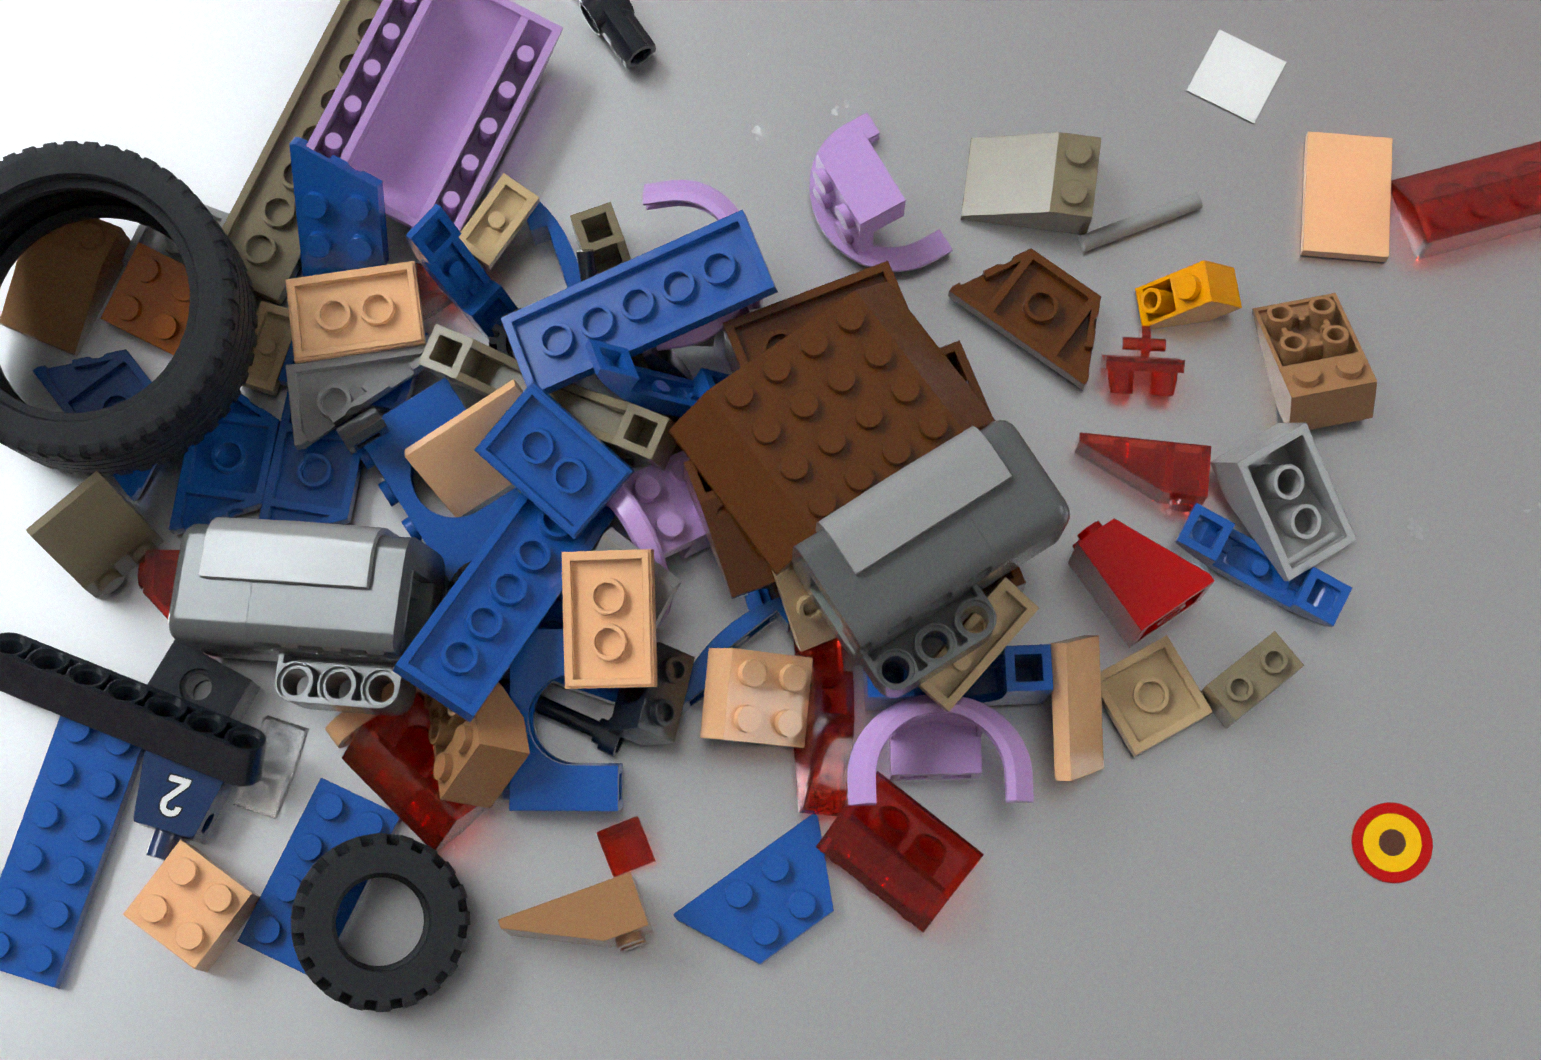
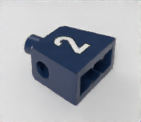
M146 750L133 816L134 822L154 829L146 855L165 860L181 838L203 843L235 785L228 784Z

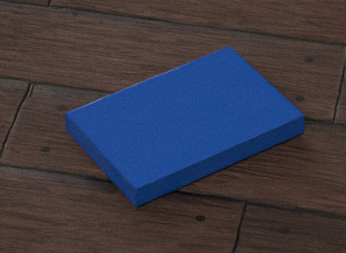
M531 382L474 449L573 539H577L635 472L634 469L535 382Z

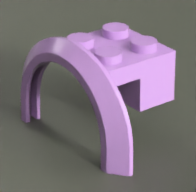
M865 113L834 131L816 153L811 168L809 188L813 212L826 237L838 250L853 261L866 267H872L889 261L893 272H905L922 268L953 251L940 229L906 246L880 247L873 245L875 231L904 216L906 200L871 143L879 140L880 132L869 114Z
M669 180L644 184L643 205L646 206L647 210L687 206L702 210L713 216L717 221L739 211L721 192L700 182ZM763 299L656 346V349L661 351L682 348L704 342L723 330V322L763 308Z
M683 451L670 457L665 471L649 465L634 472L607 503L624 526L631 542L639 549H654V560L667 570L666 557L679 552L682 559L710 546L683 479V462L689 460ZM671 603L669 604L657 628L660 627V625L663 623V621L669 614Z
M928 695L916 696L902 700L882 711L871 720L859 735L852 749L848 764V806L876 805V767L879 755L888 739L890 781L979 779L982 774L981 736L984 732L996 747L1003 764L1006 803L1034 802L1033 773L1030 756L1024 741L1012 724L987 705L962 696L949 712H945Z

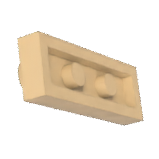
M1006 577L1001 578L986 595L997 615V623L989 640L918 686L945 712H949L1039 609L1035 603ZM970 613L962 622L963 627L971 633H980L986 629L984 619L976 613ZM945 644L941 646L932 658H940L947 653Z

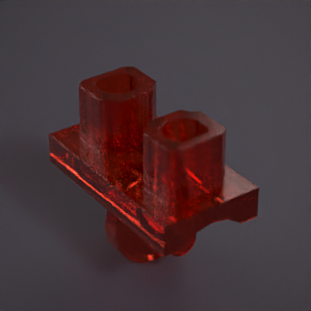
M1148 325L1140 326L1138 337H1122V350H1137V356L1102 354L1101 367L1107 369L1106 379L1108 392L1133 394L1134 371H1150L1148 394L1173 396L1178 373H1184L1185 360L1149 357L1150 351H1166V339L1151 338V329Z

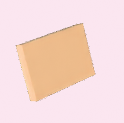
M1307 132L1304 152L1300 256L1376 262L1387 261L1389 258L1393 138Z
M415 261L285 279L294 362L296 364L426 344L418 272Z
M515 379L404 450L405 458L455 517L463 516L511 485L504 476L474 449L523 393L522 388Z
M654 549L562 552L565 689L657 687Z
M1083 635L1051 643L1053 674L1052 716L1056 781H1073L1104 769L1099 635Z

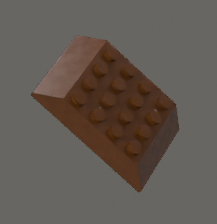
M887 281L854 290L707 390L672 426L669 433L777 576L792 566L793 547L817 532V522L968 428L974 426L980 431L996 420Z

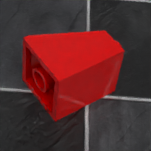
M1115 518L1103 526L1100 521H1096L1077 535L1079 540L1072 546L1074 551L1068 561L1072 570L1129 648L1201 600L1215 581L1208 572Z

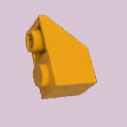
M1206 260L1135 288L1142 329L1146 330L1208 322L1242 308L1234 267Z

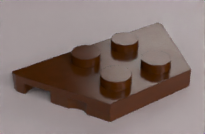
M1032 248L1013 256L1012 260L1006 264H997L984 270L983 274L962 285L958 283L951 287L948 297L1083 390L1089 379L1091 354L1101 296Z

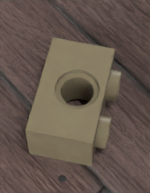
M1274 631L1207 684L1201 693L1212 709L1213 714L1227 729L1296 674L1304 664L1277 632Z

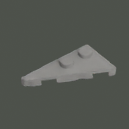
M426 344L286 365L295 447L298 450L307 448L424 370L425 368L420 366L418 362Z

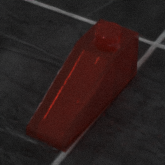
M1079 433L1074 453L1153 501L1169 504V509L1174 511L1190 512L1195 503L1203 505L1207 499L1211 446Z

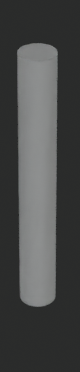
M1195 192L1082 234L1078 237L1079 243L1084 252L1201 209L1203 207L1200 195Z

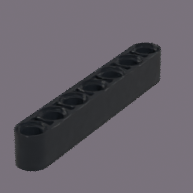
M14 632L0 633L1 692L231 785L247 787L255 785L262 778L266 736L259 729L22 634Z

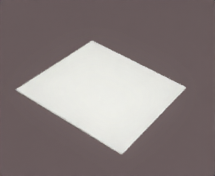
M1219 29L1186 91L1251 123H1255L1287 62Z

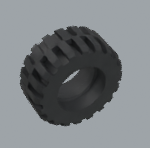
M373 833L355 837L331 848L311 866L308 873L302 879L292 905V942L297 958L307 976L324 994L333 1000L361 1011L391 1012L392 1009L402 1007L405 1009L418 1004L417 1001L433 995L441 988L440 985L448 976L451 977L459 966L457 962L462 952H465L469 940L466 938L468 925H470V911H468L466 904L467 894L463 884H460L455 875L456 871L448 861H445L437 854L436 850L427 844H422L414 840V838L404 835ZM372 878H390L406 885L418 898L424 916L423 931L415 948L400 961L384 966L364 964L350 956L341 945L336 930L337 911L345 895L357 884Z

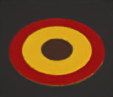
M1387 802L1369 808L1359 817L1352 833V848L1359 865L1370 876L1387 883H1402L1417 877L1427 867L1432 856L1433 839L1429 826L1419 813L1406 805Z

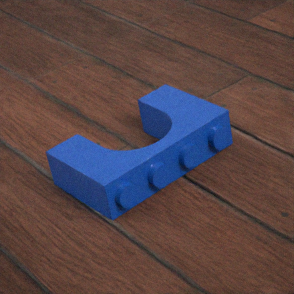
M444 377L381 416L389 432L358 450L357 453L368 470L376 466L385 479L378 486L391 507L400 503L408 515L401 522L409 535L419 540L423 539L427 546L443 557L445 576L450 581L461 566L472 561L519 497L520 492L517 488H514L479 511L464 517H445L436 514L425 507L417 498L414 488L415 468L405 458L404 450L466 410L452 386Z
M536 629L510 665V683L503 684L504 690L524 717L530 754L502 791L503 800H509V811H619L623 808V763L568 762L551 754L537 735L534 722L537 701L548 685L564 676L563 629Z
M1051 644L1006 646L963 697L976 700L987 706L1042 704L1053 691ZM897 662L888 663L882 668L883 677L890 683L899 684L907 679L906 669ZM863 670L865 711L885 710L902 700L927 695L917 686L900 697H887L875 688Z

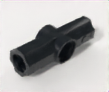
M578 0L581 11L592 30L598 36H604L626 69L630 67L637 68L648 61L649 57L656 51L655 43L634 15L635 12L630 0Z

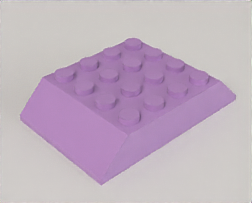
M383 0L314 129L307 147L327 158L335 155L348 162L355 170L365 171L382 180L385 215L412 229L435 204H438L461 232L470 220L542 78L563 27L510 0Z

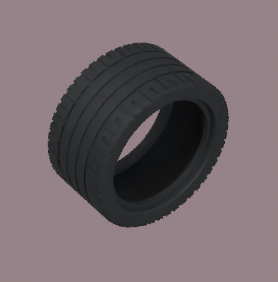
M64 141L63 144H57L56 142L45 143L42 145L43 147L36 148L31 146L22 149V153L16 154L13 152L8 154L0 161V288L17 259L41 237L74 222L95 218H113L132 221L150 227L165 235L176 244L184 261L188 276L190 306L184 335L177 351L165 369L142 391L111 407L84 413H62L30 406L14 391L0 366V443L43 466L52 469L56 468L61 472L70 474L77 473L82 476H91L95 471H98L103 477H110L115 473L121 476L133 474L135 470L140 472L152 469V465H163L171 461V457L175 455L178 457L189 451L188 447L191 445L196 446L204 440L203 436L208 431L212 433L219 425L217 422L221 417L225 418L231 410L230 405L239 398L241 394L240 388L242 384H246L249 376L248 368L253 364L255 356L253 347L257 345L258 336L255 333V328H258V316L255 313L257 304L256 298L251 292L253 285L247 274L248 270L239 256V252L206 206L181 179H177L165 167L161 168L157 162L147 157L141 158L136 152L128 149L122 151L118 146L109 144L100 146L98 142L85 141L84 144H79L77 141Z

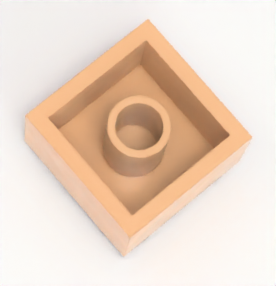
M709 648L700 738L804 748L813 658L737 648Z
M180 840L123 915L192 968L208 972L250 917L260 896L197 848Z

